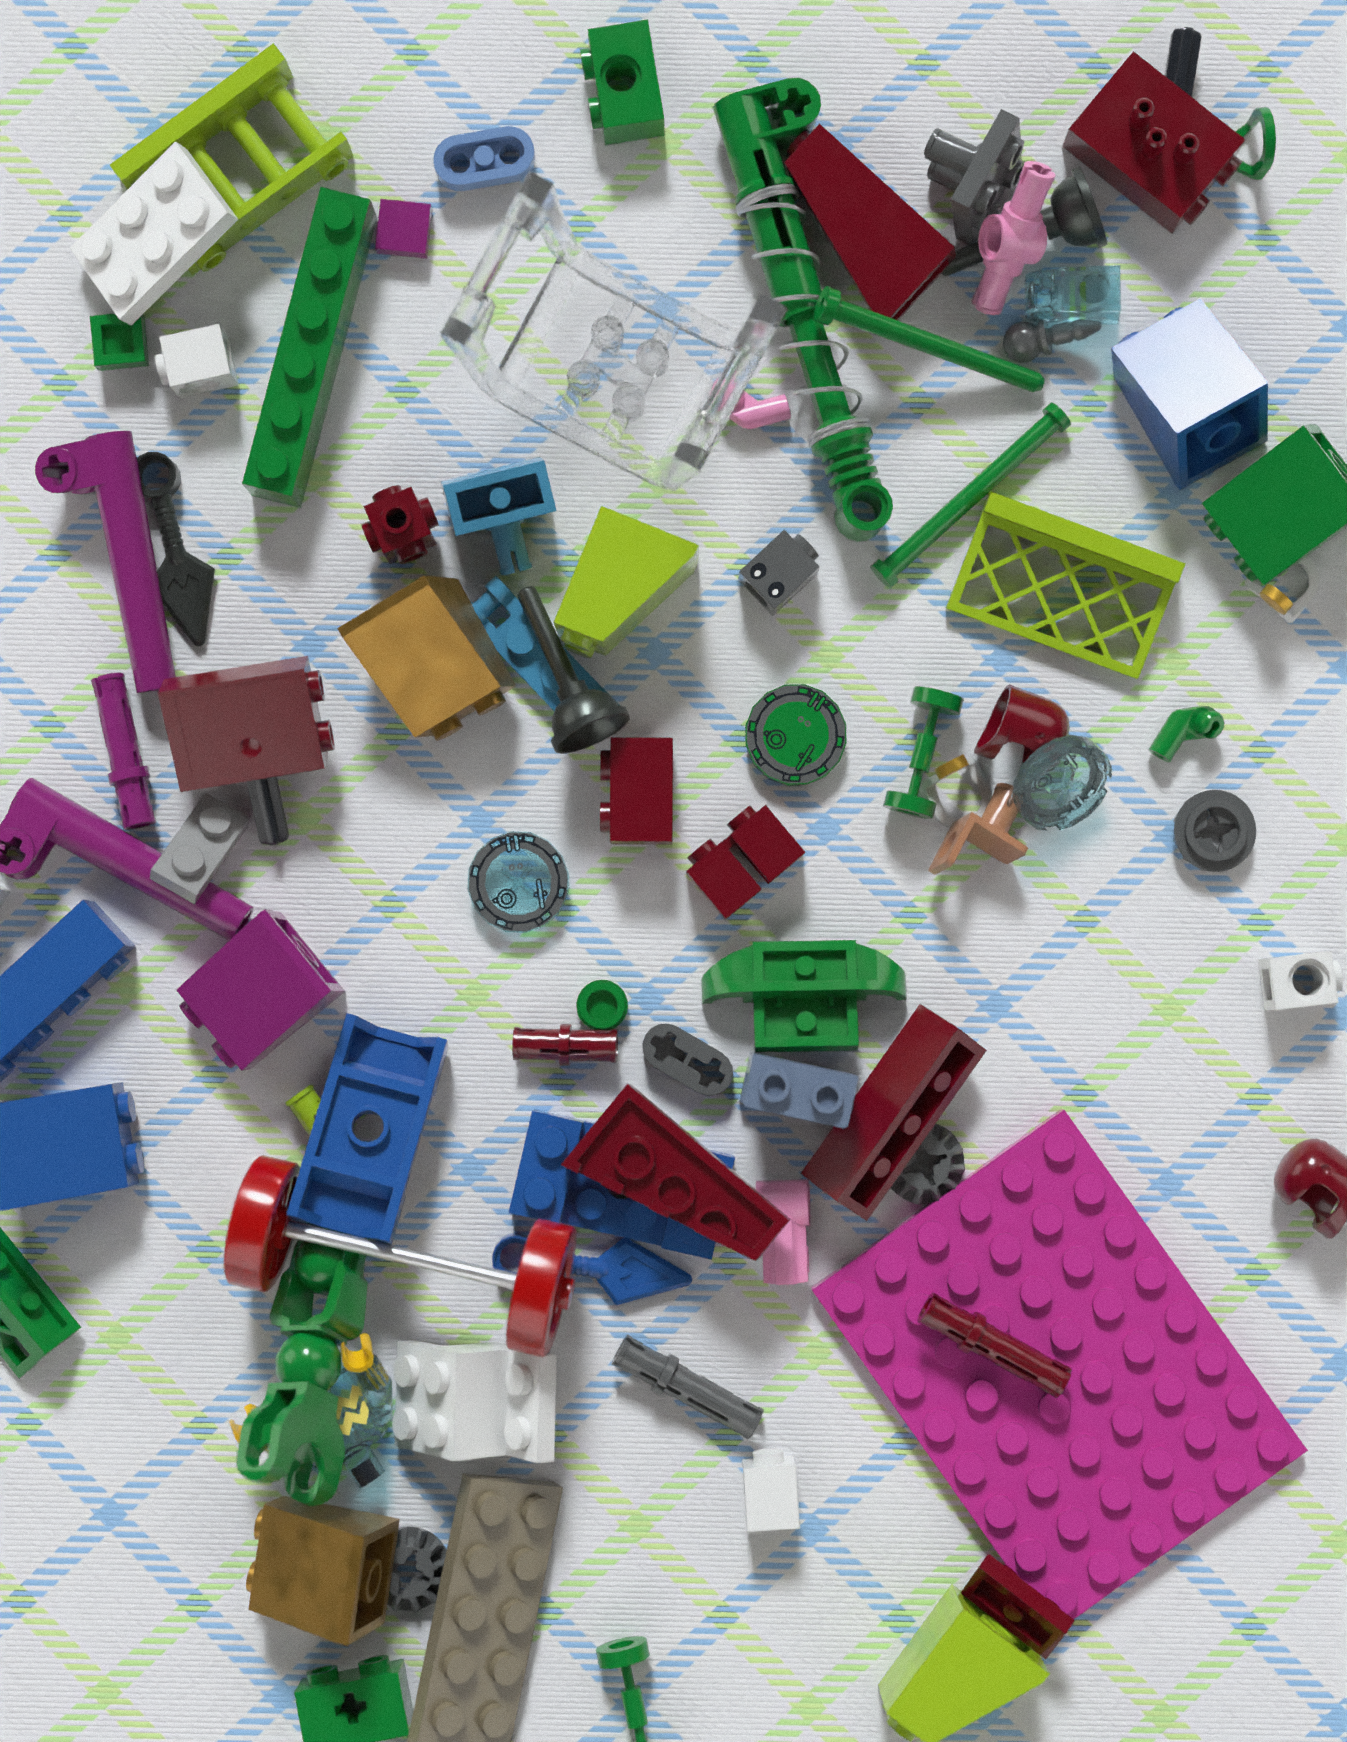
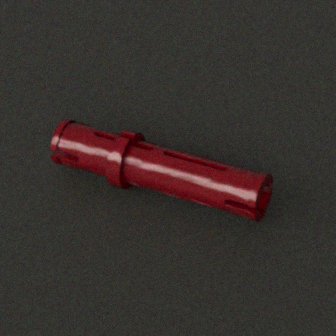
M934 1292L929 1295L919 1313L918 1323L947 1336L957 1343L959 1350L965 1353L972 1351L983 1356L1021 1379L1036 1385L1055 1398L1062 1394L1070 1380L1071 1367L1055 1359L1053 1360L1037 1349L995 1328V1326L986 1322L987 1317L976 1311L971 1314Z

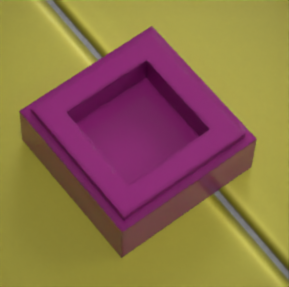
M380 199L375 244L377 254L427 259L433 211L431 204Z

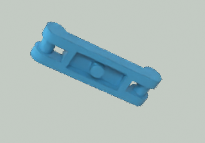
M494 576L484 586L487 591L474 603L471 602L497 652L544 702L555 711L556 707L561 703L556 693L560 689L519 600L497 576ZM502 605L511 616L496 628L487 618ZM564 648L578 680H584L589 690L596 689L610 695Z

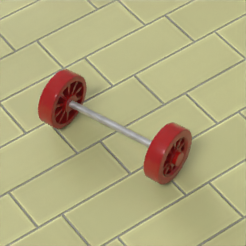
M261 1155L248 1168L234 1202L225 1241L224 1275L229 1284L267 1292L275 1285L284 1268L293 1239L513 1289L506 1327L507 1348L512 1351L542 1358L549 1354L557 1334L563 1310H569L575 1287V1279L571 1278L577 1242V1231L574 1226L544 1219L535 1221L528 1235L516 1274L299 1224L286 1215L299 1174V1164Z

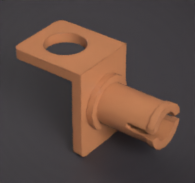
M998 783L982 817L970 812L953 822L928 871L936 875L951 867L966 840L1004 864H1009L1025 856L1028 847L1008 833L1019 812L1014 798L1011 797L1014 786L1007 783ZM1020 792L1016 793L1017 799H1020Z

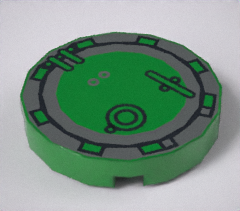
M785 684L767 692L752 707L745 725L746 748L753 765L767 779L785 786L808 785L825 778L839 763L847 743L846 722L839 706L824 691L806 684Z

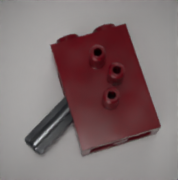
M1191 27L1178 28L1171 33L1165 76L1133 51L1070 126L1062 146L1171 234H1173L1183 220L1190 226L1196 221L1211 201L1204 195L1215 182L1223 187L1231 179L1243 162L1236 156L1245 142L1242 136L1192 98L1202 36L1200 32Z

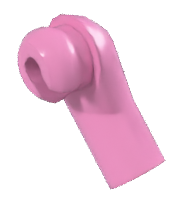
M727 380L720 384L717 389L716 405L724 416L742 428L755 429L791 419L785 394L758 401L742 389V383L737 380Z

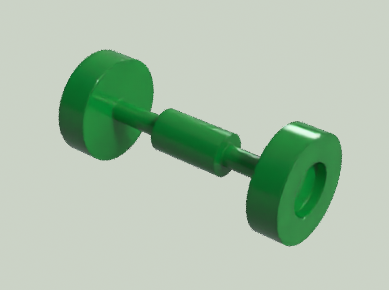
M914 687L910 703L929 710L924 732L918 733L909 765V768L913 769L908 793L887 791L883 807L915 817L933 819L937 803L918 797L923 773H929L938 740L937 737L933 736L939 713L960 715L964 701L962 697L934 688Z
M631 1636L604 1643L596 1648L599 1667L603 1669L621 1668L625 1688L621 1689L620 1693L627 1727L634 1730L636 1742H647L644 1726L648 1724L641 1686L635 1685L631 1665L639 1663L650 1656L647 1638Z

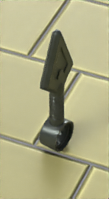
M156 451L146 452L137 458L143 494L146 498L152 500L154 511H156L157 523H159L161 539L164 542L163 546L166 557L157 571L163 605L191 642L199 647L205 643L215 568L186 552L183 545L184 542L181 539L182 535L178 526V520H176L177 515L175 514L172 496L178 490L181 482L180 471L177 465L165 454ZM152 463L165 464L169 470L168 483L159 490L147 489L142 481L144 469Z

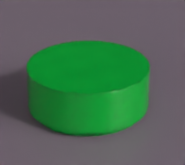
M593 981L587 984L579 993L576 1003L577 1013L580 1020L593 1030L608 1031L614 1029L622 1023L627 1015V996L623 989L612 981Z

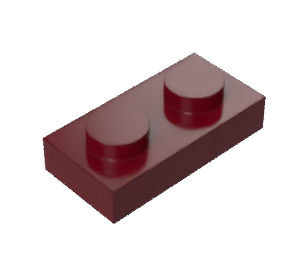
M989 1553L960 1592L1045 1660L1075 1621L1062 1611L1053 1600L1044 1597L1017 1576L1010 1567L1000 1563Z

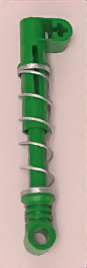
M787 78L729 94L714 104L713 111L738 189V193L734 198L736 211L739 217L745 218L748 221L757 253L753 254L751 258L754 260L759 258L771 299L766 300L765 304L774 305L779 325L789 327L793 340L780 345L779 349L796 348L807 385L795 390L793 394L798 396L810 393L819 422L816 432L808 436L807 442L812 450V454L821 459L822 465L827 466L824 469L826 477H833L828 481L830 489L836 490L832 493L836 507L834 513L835 524L839 532L847 539L856 542L867 541L875 537L888 522L893 511V502L888 490L882 486L880 478H873L878 475L877 467L869 466L874 463L873 454H866L871 450L869 442L873 437L872 426L869 424L870 419L853 416L863 401L862 394L853 388L843 387L838 374V370L845 363L849 355L848 348L838 342L829 341L824 324L814 321L815 306L822 292L817 276L821 261L819 256L809 250L803 231V226L807 219L806 212L795 205L800 192L795 180L785 173L779 149L789 147L803 131L812 132L821 108V98L816 87L809 81L801 78ZM767 106L770 108L773 120L780 118L776 129L771 127L765 108ZM785 107H790V110L783 111ZM801 113L800 117H795L794 115ZM798 212L801 213L802 221H800ZM812 257L815 259L816 266H814ZM830 345L840 347L844 352L843 359L837 365L835 364ZM844 391L857 395L858 402L851 410L849 409ZM855 501L867 502L875 512V519L870 522L859 520L852 511V503Z

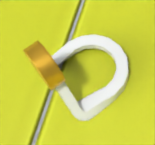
M1308 556L1298 562L1307 573L1308 586L1304 594L1294 603L1276 587L1267 584L1265 587L1260 586L1262 583L1258 578L1253 582L1248 579L1245 580V586L1255 595L1261 597L1288 623L1295 621L1318 590L1319 575L1317 567Z
M964 754L935 768L936 774L920 784L922 797L937 803L934 816L941 824L948 828L958 819L949 816L942 808L935 788L937 782L965 769L981 794V806L976 813L980 817H982L992 797L989 785L978 762L972 757L965 758Z

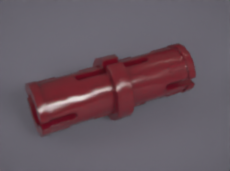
M561 1024L560 1029L514 1027L512 1040L513 1060H559V1065L570 1066L571 1061L617 1063L618 1030H572L571 1024Z

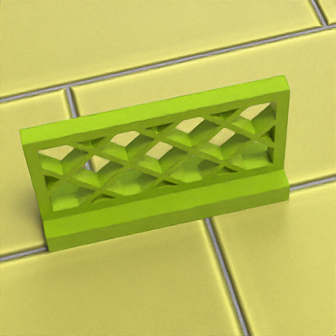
M991 491L988 493L982 508L981 516L946 609L1138 679L1175 584L1179 582L1186 563ZM988 526L1008 532L1017 553L989 565L981 547ZM1018 537L1037 544L1023 550ZM1044 546L1056 550L1065 570L1037 582L1026 555ZM978 554L984 568L971 573ZM1065 554L1084 562L1071 567ZM1020 558L1032 586L1004 598L992 570ZM1092 564L1104 568L1113 588L1085 600L1074 572ZM1114 572L1132 579L1119 585ZM986 573L999 601L981 609L960 603L966 583ZM1068 576L1079 604L1052 615L1040 588ZM1140 582L1159 588L1160 592L1153 609L1134 618L1122 590ZM1034 591L1046 619L1028 627L1016 624L1007 603ZM1116 594L1127 621L1100 633L1088 606ZM1001 606L1007 620L987 612ZM1082 609L1094 636L1075 645L1063 641L1055 621ZM1149 618L1143 635H1141L1137 623ZM1049 624L1054 637L1035 630ZM1128 627L1131 628L1138 644L1131 666L1112 659L1103 640ZM1097 642L1102 655L1084 649V647Z

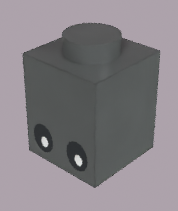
M783 530L739 571L738 581L774 616L817 576L820 566L815 560L819 555L804 537L797 534L792 538Z

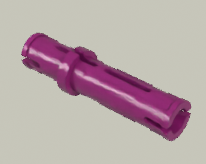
M109 673L97 676L98 678L91 679V683L97 700L98 713L110 760L111 773L107 776L109 785L115 786L123 829L131 830L150 826L156 823L147 779L151 776L149 767L143 766L133 715L127 696L125 676L123 673Z

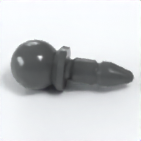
M1046 319L1039 320L1037 325L1030 322H1018L1010 326L1003 338V348L1010 359L1026 363L1037 358L1041 352L1045 355H1051L1052 344L1061 345L1070 343L1074 339L1077 341L1086 339L1098 332L1102 324L1095 320L1078 319L1072 323H1060L1049 328Z

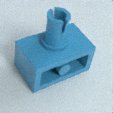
M537 457L441 481L452 529L456 536L483 529L491 531L500 566V575L515 573L510 555L511 551H514L519 571L532 568L521 523L525 522L527 518L557 511L545 461L542 458Z

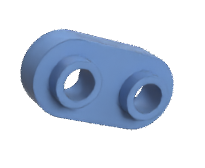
M504 126L453 135L444 139L435 150L433 162L437 177L445 187L454 191H468L514 183L526 178L531 173L535 164V150L530 136L525 131L513 126ZM513 151L519 155V159L514 164H505L501 161L502 156L506 152ZM458 160H465L470 164L467 171L463 173H456L451 168Z

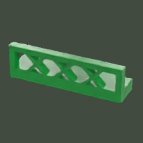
M0 1227V1356L20 1379L47 1354L73 1336L81 1326ZM13 1336L19 1340L30 1354L28 1357L25 1356L14 1342Z

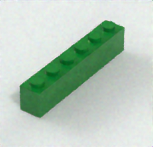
M320 187L242 485L254 497L298 508L302 507L377 222V215L371 200L368 198Z

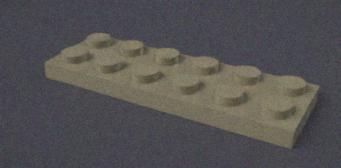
M462 1474L407 1742H511L563 1487L552 1481Z

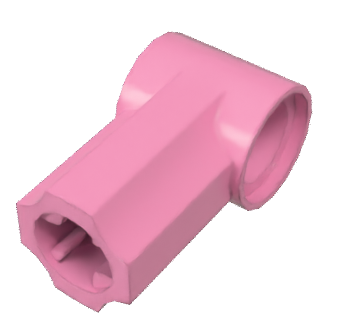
M809 1180L756 1181V1190L791 1219L763 1253L764 1283L792 1285L808 1282L809 1249L807 1246V1226H810L811 1219Z

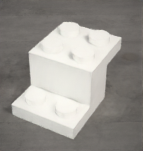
M418 1340L397 1341V1359L393 1369L396 1381V1403L392 1418V1428L395 1434L394 1446L453 1462L505 1455L534 1463L553 1462L555 1452L557 1354L549 1353L542 1358L509 1350L506 1344L499 1342L442 1346Z

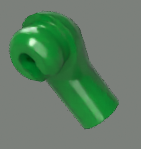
M1209 706L1176 709L1169 715L1148 750L1159 759L1170 763L1183 741L1205 738L1214 739L1219 736L1224 729V718L1219 712Z

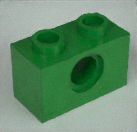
M648 19L587 29L589 48L580 49L584 79L595 80L597 97L588 98L593 130L603 129L605 145L665 136L664 113ZM619 76L628 77L634 82V85L626 91H615L608 84L612 79Z

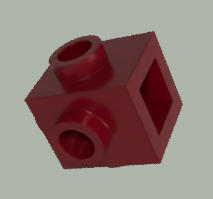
M400 485L388 487L372 496L374 502L364 506L369 521L361 524L367 542L373 553L382 550L390 564L397 561L400 564L413 562L428 553V548L437 545L431 529L439 526L430 501L428 497L418 500L412 487L402 490ZM403 515L407 517L405 524L400 528H392L388 525V522Z

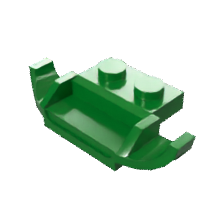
M856 940L753 942L752 945L732 952L707 970L701 979L702 1004H712L718 999L743 997V1003H753L755 1053L858 1051L857 1001H866L867 995L892 996L896 1000H907L904 970L886 955L875 949L857 944Z

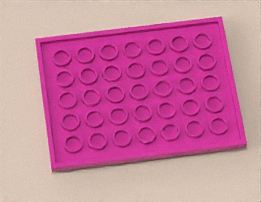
M1060 1109L962 1179L955 1187L956 1189L947 1191L941 1196L939 1201L927 1204L811 1287V1289L1006 1566L1010 1567L1017 1576L1044 1597L1053 1600L1062 1611L1075 1619L1308 1450L1064 1109ZM934 1292L971 1314L976 1311L987 1317L986 1322L995 1326V1328L1037 1349L1053 1360L1055 1359L1071 1367V1377L1062 1394L1055 1398L1036 1385L1021 1379L985 1357L972 1351L965 1353L959 1350L957 1343L947 1336L918 1323L919 1313L929 1295Z

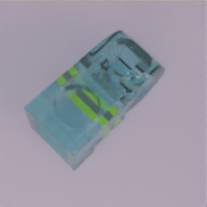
M1120 265L1059 267V269L1038 270L1026 274V319L1034 322L1046 319L1047 323L1085 319L1099 321L1104 325L1119 324L1121 312Z

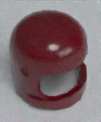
M1009 684L1001 692L984 731L975 746L974 754L992 760L999 754L1004 744L1014 742L1023 745L1024 750L1021 764L1023 766L1038 749L1053 740L1069 736V718L1065 710L1058 703ZM1063 740L1056 742V746L1063 744ZM1057 747L1045 754L1047 758L1040 763L1034 772L1048 769L1057 762L1061 756L1060 752L1056 753Z
M1307 1139L1297 1143L1285 1154L1274 1175L1275 1192L1286 1205H1291L1298 1199L1308 1205L1315 1215L1312 1223L1313 1228L1324 1237L1332 1239L1340 1232L1347 1220V1156L1323 1140ZM1338 1202V1205H1337L1335 1211H1334L1333 1213H1331L1333 1207H1334V1206L1336 1205V1203Z

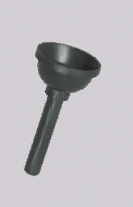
M1077 167L1071 170L1072 176L1063 180L1054 189L1050 198L1051 206L1040 211L1046 226L1047 237L1049 240L1062 236L1067 243L1074 246L1097 244L1101 248L1108 245L1105 231L1081 167ZM978 242L956 250V257L946 267L942 275L949 276L983 262Z
M528 586L520 590L517 594L518 600L560 688L556 693L561 703L556 707L552 716L554 736L551 739V743L555 753L566 754L576 752L614 735L630 720L626 707L618 705L605 692L596 689L589 690L584 680H578L536 588Z

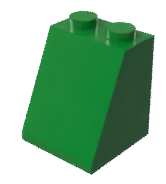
M1317 424L1303 425L1203 501L1202 505L1208 511V514L1203 519L1211 532L1220 541L1228 538L1239 554L1234 557V561L1247 579L1253 582L1258 578L1264 586L1347 528V463Z

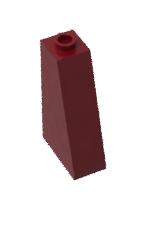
M819 123L811 133L807 130L803 131L789 146L786 152L789 158L784 162L788 173L795 180L801 196L868 309L899 321L956 257L955 247Z

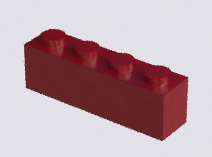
M919 1004L855 1095L848 1126L846 1128L833 1126L800 1174L838 1203L868 1221L987 1050L958 1027Z

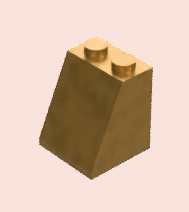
M424 575L337 628L344 641L415 738L434 736L435 740L439 741L454 734L463 727L460 719L475 710L478 716H481L498 708L506 702L502 694L516 687L462 585L455 578Z
M282 1496L265 1503L264 1507L259 1511L254 1525V1537L258 1540L256 1560L251 1564L246 1579V1589L251 1593L248 1610L337 1644L349 1646L385 1624L400 1519L328 1504L311 1507L288 1496Z

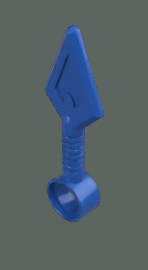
M510 1233L502 1237L496 1243L492 1254L494 1269L517 1274V1272L509 1271L503 1266L500 1254L505 1246L511 1243H519L525 1246L528 1236L521 1233ZM622 1238L598 1258L575 1255L571 1274L595 1278L615 1305L682 1288L692 1283V1276L628 1238Z

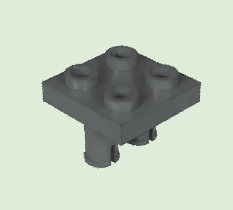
M1001 109L985 139L977 146L939 128H936L931 134L924 150V158L931 161L927 171V179L955 191L951 198L955 239L968 245L976 243L984 219L990 214L1000 213L1001 206L998 205V202L1005 189L1013 190L1018 184L1025 163L1022 160L1021 154L1024 140L1021 139L1020 117Z

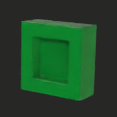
M115 313L90 316L94 367L98 371L149 366L145 316L143 314L132 325L119 320Z

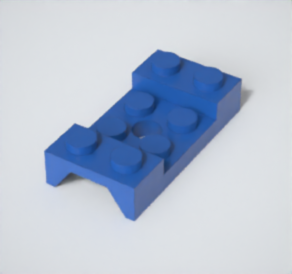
M346 1013L286 1215L291 1220L392 1245L406 1198L405 1191L432 1097H435L449 1048L447 1039L416 1037L378 1027L356 1015ZM365 1114L376 1115L383 1121V1131L374 1141H361L353 1133L356 1120Z
M537 1109L532 1110L508 1213L537 1220L544 1219L712 1260L715 1241L671 1218L664 1217L650 1210L649 1207L629 1197H617L608 1188L602 1186L601 1183L561 1165L595 1123ZM710 1150L727 1166L733 1169L734 1155Z

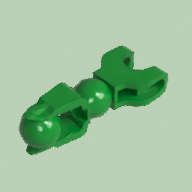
M297 1240L294 1245L290 1266L282 1273L269 1316L271 1323L281 1328L280 1333L289 1337L283 1342L275 1357V1370L279 1383H268L265 1399L243 1421L236 1461L240 1474L255 1483H272L284 1477V1487L289 1496L304 1505L314 1507L329 1501L335 1495L339 1486L345 1457L344 1439L336 1415L339 1397L327 1391L334 1386L342 1371L341 1352L337 1346H340L342 1342L347 1345V1341L358 1338L363 1332L368 1282L363 1276L366 1255ZM314 1294L328 1296L322 1313L312 1317ZM269 1446L267 1459L262 1465H259L262 1452ZM315 1463L318 1468V1477L312 1488H308L312 1466Z

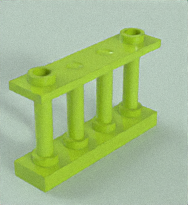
M274 43L110 164L114 173L128 190L174 142L185 147L198 163L238 220L188 269L192 276L200 270L206 272L218 266L225 259L228 249L322 179L329 181L336 178L346 169L349 163L348 160L354 156L347 138L341 131L326 141L288 92L286 87L288 81L293 78L286 58ZM262 100L265 102L271 101L310 152L307 157L287 172L245 119L247 112ZM222 130L224 132H231L269 182L267 187L246 202L205 150L206 142Z

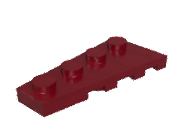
M626 1084L561 1164L755 1262L791 1220L631 1084Z

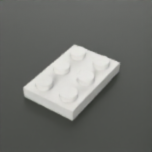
M174 142L70 249L119 320L132 325L238 218L189 151L179 143Z

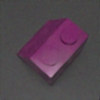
M264 909L176 990L184 999L179 1007L188 1020L198 1029L205 1025L217 1040L211 1046L218 1057L230 1069L237 1065L241 1071L253 1068L345 992L281 912Z

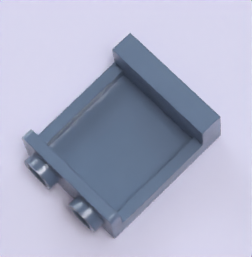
M750 1051L739 1102L743 1103L747 1108L846 1128L849 1124L859 1076L849 1072Z

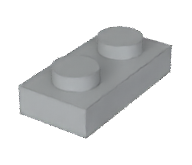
M205 793L152 867L150 879L195 904L248 828L250 818Z

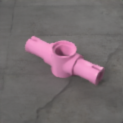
M1036 161L1024 163L1012 200L1004 204L1001 214L988 215L980 227L978 245L986 267L971 302L973 305H976L975 308L984 314L993 316L1001 314L1014 277L1021 275L1025 264L1038 263L1045 253L1047 230L1040 211L1055 179V173L1051 172L1052 169L1043 163Z

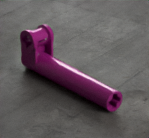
M132 431L100 433L89 436L85 440L43 450L35 464V475L38 483L44 490L51 493L71 492L73 494L96 492L136 692L157 691L160 689L164 679L174 678L176 674Z
M29 778L20 787L11 802L8 813L0 824V872L10 878L26 880L35 876L56 844L227 940L232 939L247 925L253 913V906L212 882L208 884L195 904L150 879V872L162 855L160 851L34 778ZM11 846L20 848L26 854L21 863L12 860L6 855Z

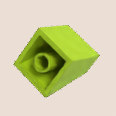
M601 506L554 619L557 635L561 638V641L565 642L563 648L589 659L592 658L594 652L606 656L695 572L698 565L699 545Z
M953 1584L950 1585L878 1684L883 1701L882 1708L889 1715L886 1720L887 1724L901 1737L910 1742L915 1737H918L923 1742H938L1041 1685L1050 1675L1038 1653L960 1593L961 1590Z

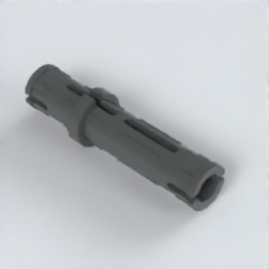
M628 1334L625 1336L611 1363L613 1366H617L642 1379V1381L651 1385L650 1390L658 1395L664 1392L716 1422L731 1428L744 1438L750 1439L762 1418L764 1409L741 1399L707 1378L692 1372L687 1367L679 1364V1358L671 1353L665 1356L643 1345V1343L632 1338V1336Z

